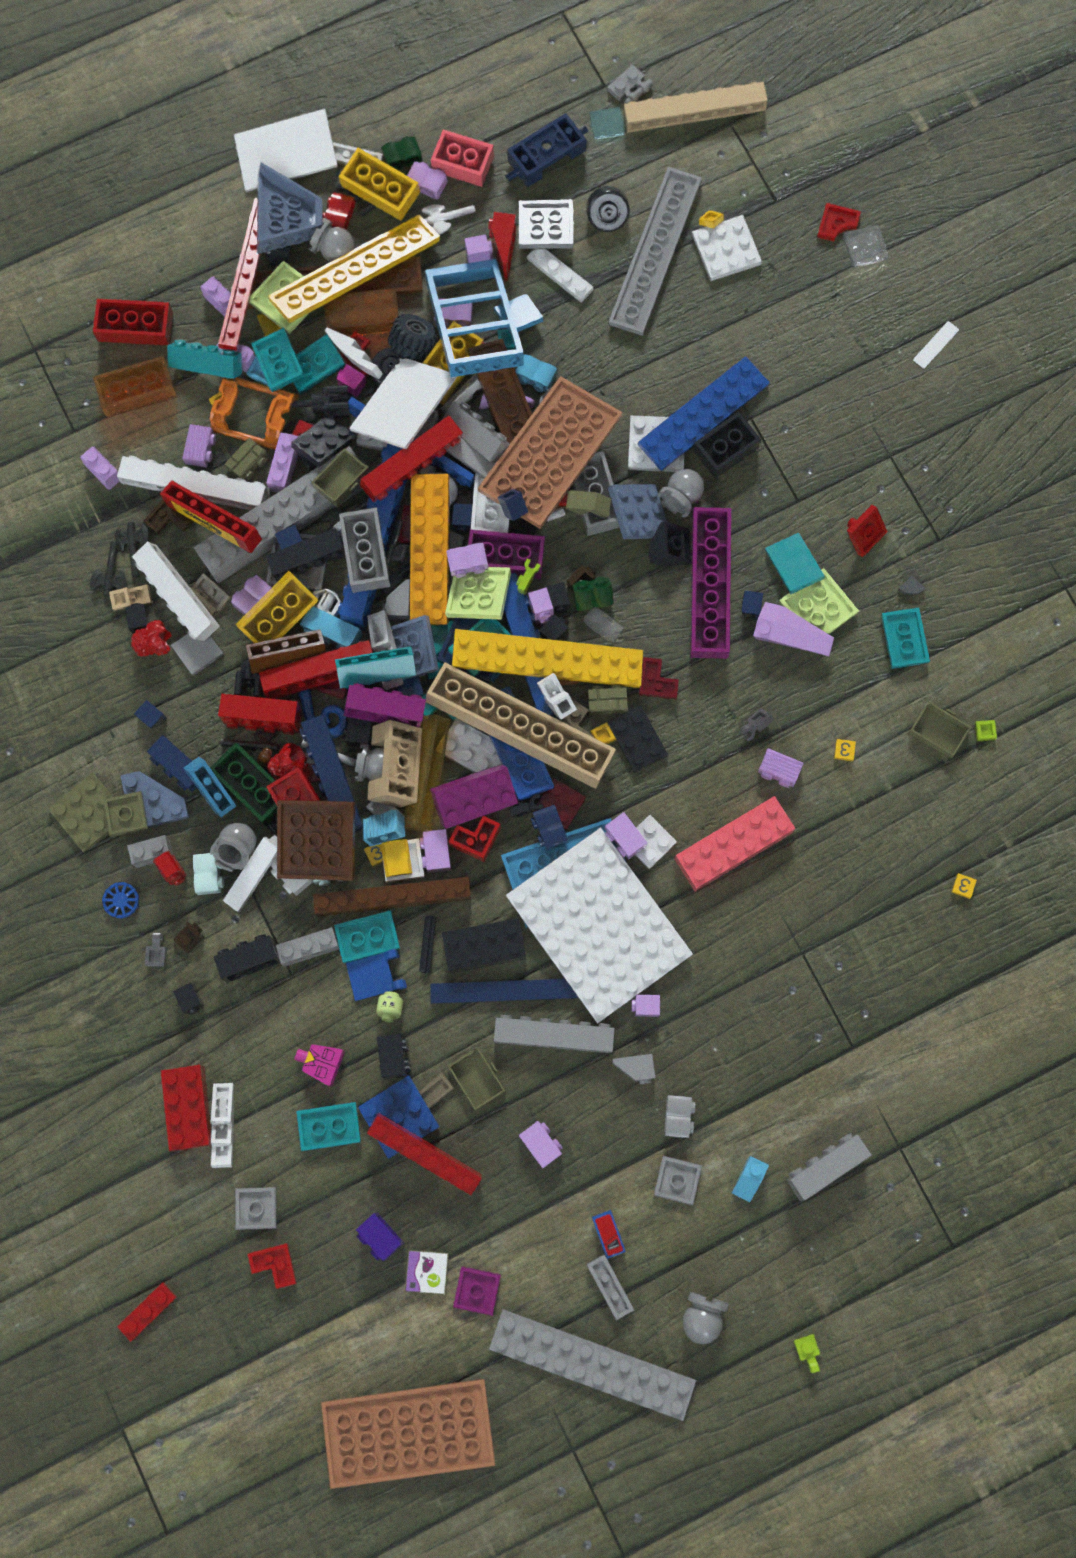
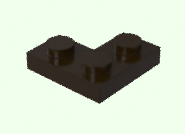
M163 499L143 520L157 534L170 521L183 532L194 522L168 507Z

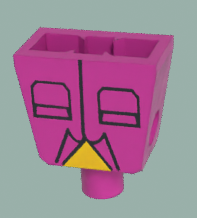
M312 1044L309 1052L298 1049L295 1060L304 1063L303 1072L332 1087L345 1051Z

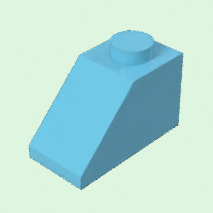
M749 1156L732 1194L750 1202L760 1186L769 1165Z

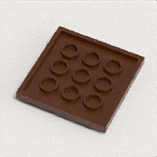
M277 800V879L355 880V802Z

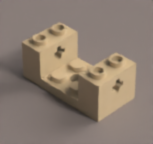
M393 720L373 726L372 745L384 747L383 769L381 778L369 781L367 800L398 808L417 803L422 728ZM400 757L404 761V766H401L399 763Z

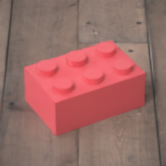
M443 129L431 158L432 169H440L446 176L482 187L494 158V146Z

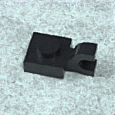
M536 794L532 796L530 803L521 801L513 805L514 807L509 809L511 816L516 819L533 813L535 810L544 809L543 804L539 806L535 804L536 800L541 799V795Z

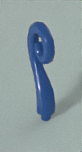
M310 689L297 692L301 700L305 720L315 718ZM329 705L321 711L320 716L323 715L329 725V714L336 713L338 715V725L335 728L329 729L332 738H335L344 733V729L348 727V721H346L344 716V709L337 705Z

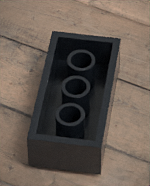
M519 918L442 932L449 973L526 960Z

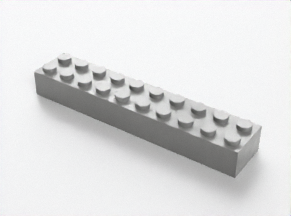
M350 447L346 448L348 452L358 459ZM338 454L240 517L243 521L256 527L262 538V541L251 554L217 534H213L194 547L199 558L218 584L270 551L272 545L278 544L275 533L294 525L299 532L322 517L327 511L336 508L335 505L313 488L311 482ZM359 486L346 500L362 491L363 489L361 488V486Z

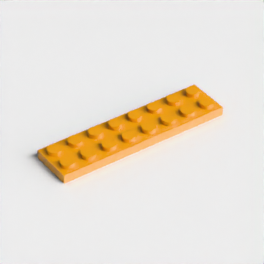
M416 474L411 478L410 620L426 615L429 616L430 625H448V618L445 612L449 596V562L446 553L449 550V474Z

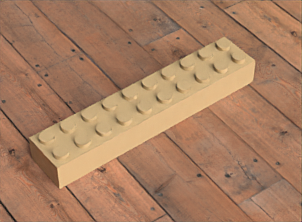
M447 663L443 664L426 695V703L595 789L616 751L615 748Z

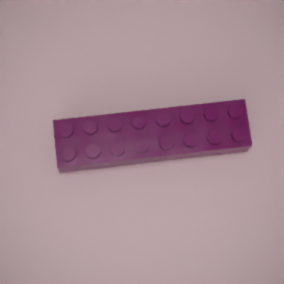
M694 507L692 514L690 658L728 659L730 653L731 508Z

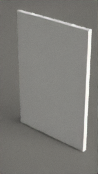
M325 109L234 134L246 192L258 189L260 162L290 180L338 167Z
M400 358V363L396 364L395 368L390 371L351 425L350 431L407 449L457 376L451 377L448 371L407 358L403 360Z

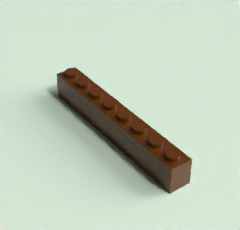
M469 877L313 894L314 912L317 917L472 900Z

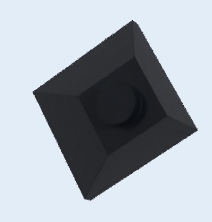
M662 521L648 545L650 563L659 566L690 565L689 529Z

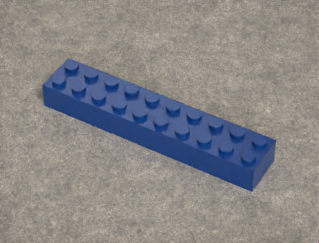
M387 443L386 447L382 449V463L403 448ZM407 479L403 481V485L398 489L390 490L388 496L380 501L378 499L373 502L370 498L368 499L367 509L377 508L385 554ZM349 580L348 585H345L343 589V603L340 602L338 607L340 619L360 628V630L366 631L367 616L371 613L377 589L353 593Z

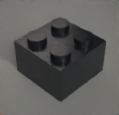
M401 1034L377 1037L381 1077L385 1080L407 1077L408 1072H411V1062L406 1058V1052H409L408 1040Z

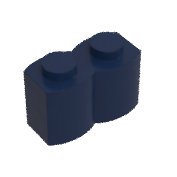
M555 805L533 812V818L530 820L534 830L538 828L540 836H537L541 847H545L547 851L568 843V838Z

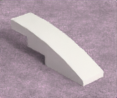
M325 329L335 345L353 364L369 375L380 379L383 373L376 364L371 363L372 360L366 352L361 350L362 348L355 339L332 329Z
M383 610L367 616L371 647L375 653L396 649L386 611ZM397 678L389 682L382 681V684L388 690L402 685L403 679Z
M217 1083L213 1084L211 1166L212 1168L232 1167L234 1084Z

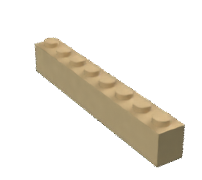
M752 82L747 85H734L728 88H716L709 91L701 90L690 94L683 93L677 96H665L639 102L631 101L624 104L623 114L628 133L766 111L768 100L764 82Z

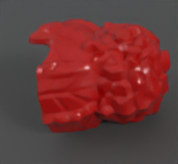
M154 620L148 623L146 628L135 631L131 637V647L137 656L140 657L153 654L165 655L170 652V647L166 641L172 635L165 629L162 621Z
M287 743L278 754L270 759L267 770L271 776L278 780L297 767H301L303 772L308 769L309 763H306L307 757L300 746L294 743Z

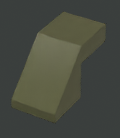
M568 491L567 510L580 515L592 512L604 518L609 516L611 498L597 492Z

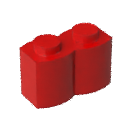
M334 192L332 197H329L327 200L328 209L326 213L323 212L322 220L326 218L332 222V228L340 227L347 231L355 209L354 197Z
M165 851L153 860L165 881L169 882L170 885L177 886L185 881L187 874L170 851Z

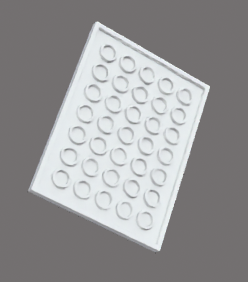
M601 828L506 895L597 1024L693 955Z

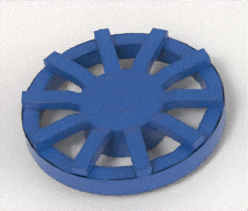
M116 882L105 890L102 904L104 910L110 916L119 919L127 918L138 908L139 895L132 885L125 882ZM118 886H123L122 892H119ZM126 887H129L131 890L125 894ZM113 888H115L116 894L111 892ZM134 892L135 898H129L128 896ZM108 893L112 895L113 898H107ZM129 901H135L134 907L129 905ZM106 902H113L108 907L106 905ZM116 906L114 913H111L109 909ZM128 907L131 910L128 913H125L124 908ZM119 908L121 909L123 915H117Z

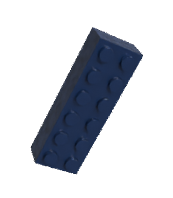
M321 715L301 722L303 728L299 730L303 740L308 742L309 746L306 747L309 758L311 760L314 759L315 764L312 765L317 778L321 779V782L318 783L321 793L327 796V801L355 802L324 716ZM355 804L356 831L363 828V823Z

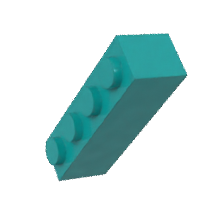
M175 340L174 343L167 346L168 367L231 379L242 374L241 352L218 349V346L215 345L202 346L201 343L190 344L186 343L185 340Z
M411 646L335 659L340 688L349 689V685L353 684L371 685L374 682H389L393 679H407L416 675Z

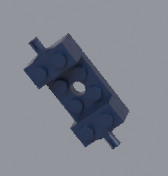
M567 113L507 149L508 162L513 167V171L505 175L508 182L515 177H519L529 187L542 179V170L566 155L572 160L585 152L586 138L584 134L588 133L587 127L584 125L578 129ZM547 143L551 145V148L544 149L542 145Z

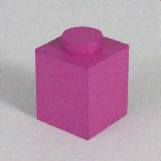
M346 365L337 374L338 386L348 385V392L355 397L360 394L367 384L365 375L349 365Z

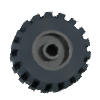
M401 314L394 320L388 336V344L392 350L404 358L410 357V360L421 361V359L425 360L432 351L438 333L436 328L426 319L417 315Z

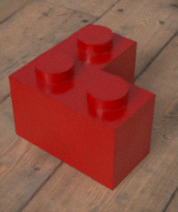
M482 816L475 833L456 825L449 840V845L485 862L501 830V824Z

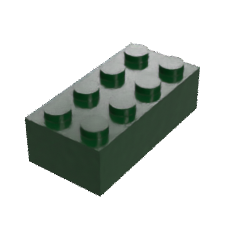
M236 742L210 769L217 779L266 826L277 815V805L266 787L275 780Z

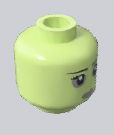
M385 992L379 996L376 1013L382 1018V1021L393 1022V1020L401 1017L403 1000L399 997L398 993Z

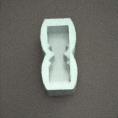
M213 854L193 855L194 889L197 895L221 893V888H224V878L220 876V869L222 868L216 865V859L213 857Z

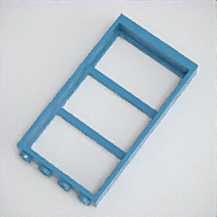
M496 259L425 270L426 285L451 377L524 366V352ZM495 278L498 291L444 300L438 299L435 288ZM501 298L507 320L446 329L441 308ZM509 327L515 346L514 350L454 359L449 337Z

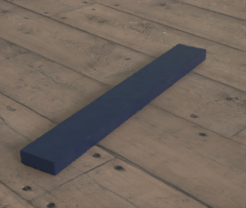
M566 979L430 984L431 1004L579 999Z

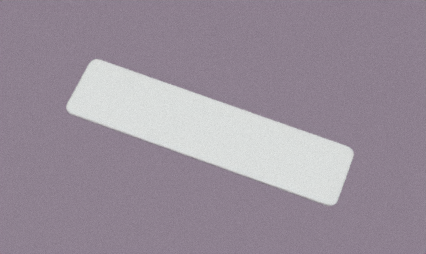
M948 321L913 360L922 368H925L959 329Z

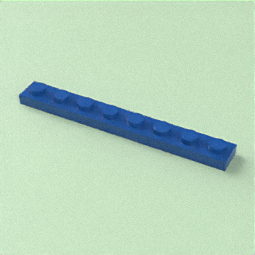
M351 397L348 401L349 412L357 418L366 405ZM446 456L435 457L432 460L433 462L430 465H435L440 468L442 473L451 475L462 486L466 485L470 488L473 485L474 474Z

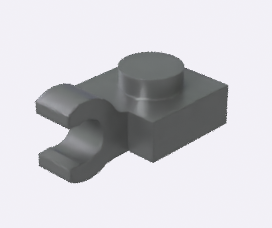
M760 708L747 719L748 724L742 726L740 732L746 734L744 738L750 741L754 738L756 730L761 732L774 719L771 714Z
M152 934V946H146L145 966L166 967L167 947H161L163 934Z

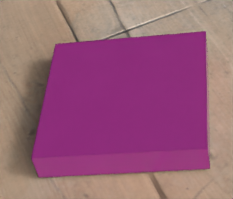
M461 1266L453 1308L493 1316L501 1274Z

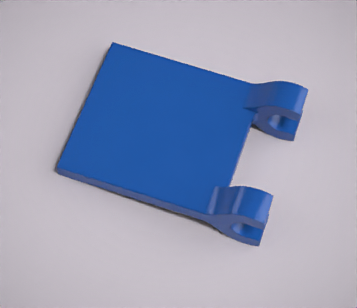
M392 949L381 954L346 963L355 1001L407 988L406 981L403 979L393 982L388 962L389 960L400 958L398 950Z

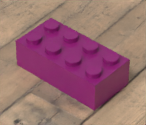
M470 529L468 545L484 544L488 567L510 568L511 574L516 573L517 577H520V575L524 576L526 572V559H530L529 568H535L537 563L541 565L533 579H541L545 536Z
M362 684L349 685L344 716L377 723L393 720L420 728L426 699H422L419 695L405 696L399 691H392L390 693L378 687L369 689L365 688Z
M503 764L430 789L441 825L445 829L518 804L508 768Z

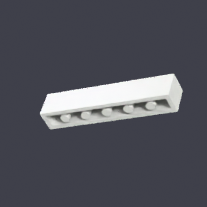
M146 542L132 556L136 562V567L146 574V580L156 587V593L166 600L167 607L172 612H175L178 616L177 620L187 627L191 638L205 641L220 627L157 545Z

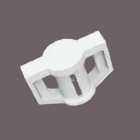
M329 589L314 591L312 594L317 599L320 595H323L318 605H314V607L338 617V607L341 602L339 596ZM337 599L338 602L336 603L334 609L332 610V612H329L333 603Z

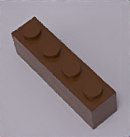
M321 629L246 645L252 674L326 652Z

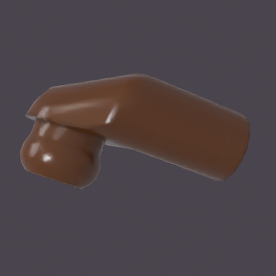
M264 748L257 758V763L268 773L267 765L273 752L269 748Z

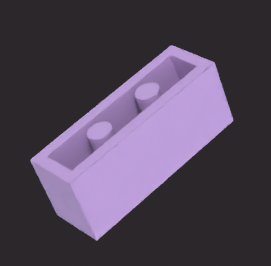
M280 432L266 482L269 491L278 493L291 484L298 459L297 451L291 448V442L299 436Z

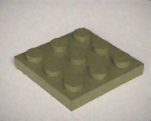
M91 773L49 807L48 810L85 853L109 834L103 799L114 796L94 773Z

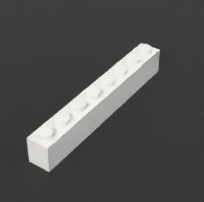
M122 456L117 478L122 484L160 492L172 480L210 502L247 510L254 509L266 501L268 496L266 486L260 482L250 483L242 478L231 479L223 474H218V476L211 475L207 471L201 470L197 472L188 467L178 468L169 463L164 465L158 464L154 460L148 459L144 461L135 456Z

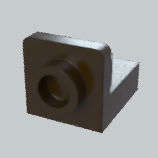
M581 565L567 579V587L573 591V584L585 579L588 581L595 580L596 574L591 568Z
M187 921L185 923L186 927L173 940L188 954L204 936L201 934L203 930L195 922L191 924Z

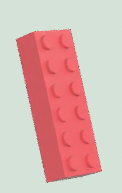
M774 796L675 856V861L696 892L789 836L796 828Z

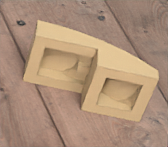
M147 584L109 592L113 610H122L134 603L153 604L150 586Z

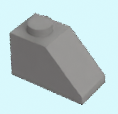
M405 580L386 597V603H383V610L386 611L389 621L410 620V580Z
M652 1054L612 1059L615 1067L633 1081H639L640 1085L652 1083L651 1079H655Z

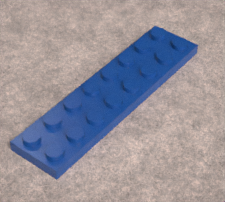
M745 356L638 441L637 445L662 472L693 447L694 442L723 423L764 390L770 382Z

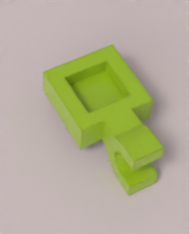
M526 559V572L524 576L520 575L516 583L518 592L523 595L526 594L535 573L541 567L537 563L535 568H529L530 559Z
M814 1334L793 1340L800 1361L807 1360L811 1373L820 1371L815 1356L820 1355Z

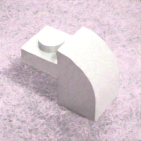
M554 673L537 683L549 708L559 719H563L577 710L569 694L563 690Z

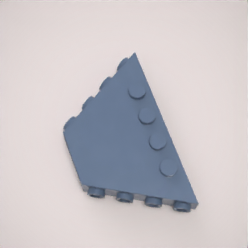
M260 162L257 192V254L311 240L316 228L321 229L322 198Z

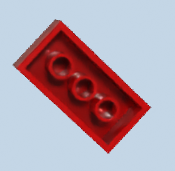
M97 299L93 334L98 342L168 346L170 345L173 310L169 302Z
M221 693L218 716L223 724L230 729L245 727L249 731L264 729L268 733L283 731V734L294 735V733H300L299 729L303 711L297 701Z
M194 1065L161 1070L169 1151L212 1146L205 1066Z

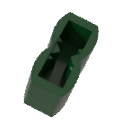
M407 136L399 142H387L381 147L385 163L396 170L413 166L414 162H422V153L415 137Z
M598 577L592 581L581 580L572 585L577 611L590 610L595 607H607L614 604L612 584L609 578Z

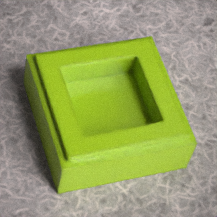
M995 720L976 721L974 723L977 741L997 739Z

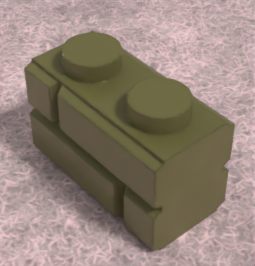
M248 438L224 465L228 472L236 478L250 480L254 476V471L266 463L268 456L261 446L251 438Z
M612 685L608 689H603V686H594L588 690L589 716L627 713L626 688H622V685Z

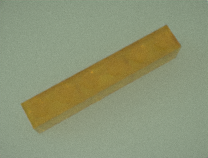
M436 714L423 716L420 726L422 734L417 803L406 806L404 817L406 829L416 832L432 831L436 807L430 789L440 786L451 719Z

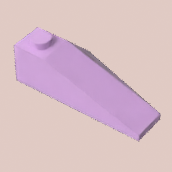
M765 602L760 612L753 635L759 640L825 656H830L834 637L784 606Z

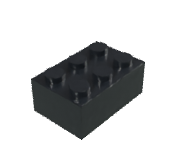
M737 412L694 442L693 452L716 479L759 449L761 438L744 417Z
M262 934L255 937V941L249 943L244 941L238 943L234 949L229 950V948L218 951V955L213 956L220 978L230 983L281 963L275 940L270 935Z

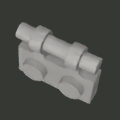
M631 65L607 87V91L618 101L625 97L624 104H627L631 101L637 102L642 94H646L650 90L653 82L651 79L642 82L645 79V75L634 65Z

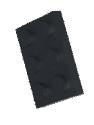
M328 414L292 441L291 448L317 467H320L356 439V434Z
M642 706L608 722L618 745L634 773L668 756Z

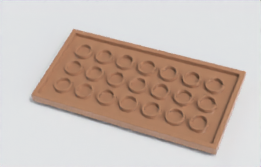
M560 376L479 485L478 492L498 504L500 503L497 497L514 488L521 492L528 509V513L521 516V518L541 529L621 419L623 412Z
M485 1379L321 1402L330 1489L496 1465Z

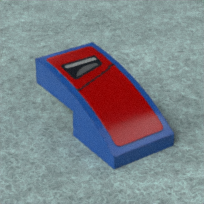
M611 1210L593 1216L592 1219L606 1258L608 1259L626 1252Z

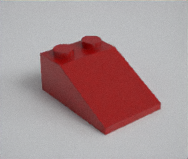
M494 212L493 219L490 218L489 238L492 239V246L503 279L508 281L517 233L516 215Z

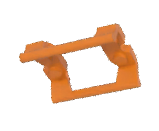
M224 377L219 387L222 397L214 401L209 419L213 432L243 441L251 438L260 446L276 450L280 432L283 431L286 423L282 416L284 413L290 412L293 400H299V395L280 389L279 391L272 392L269 386L238 377L234 379ZM238 385L276 396L272 400L266 416L265 439L229 429L225 419L233 411L239 393Z

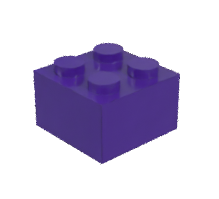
M373 1213L356 1229L359 1233L357 1238L362 1244H368L372 1248L370 1253L377 1260H387L404 1244L379 1213Z

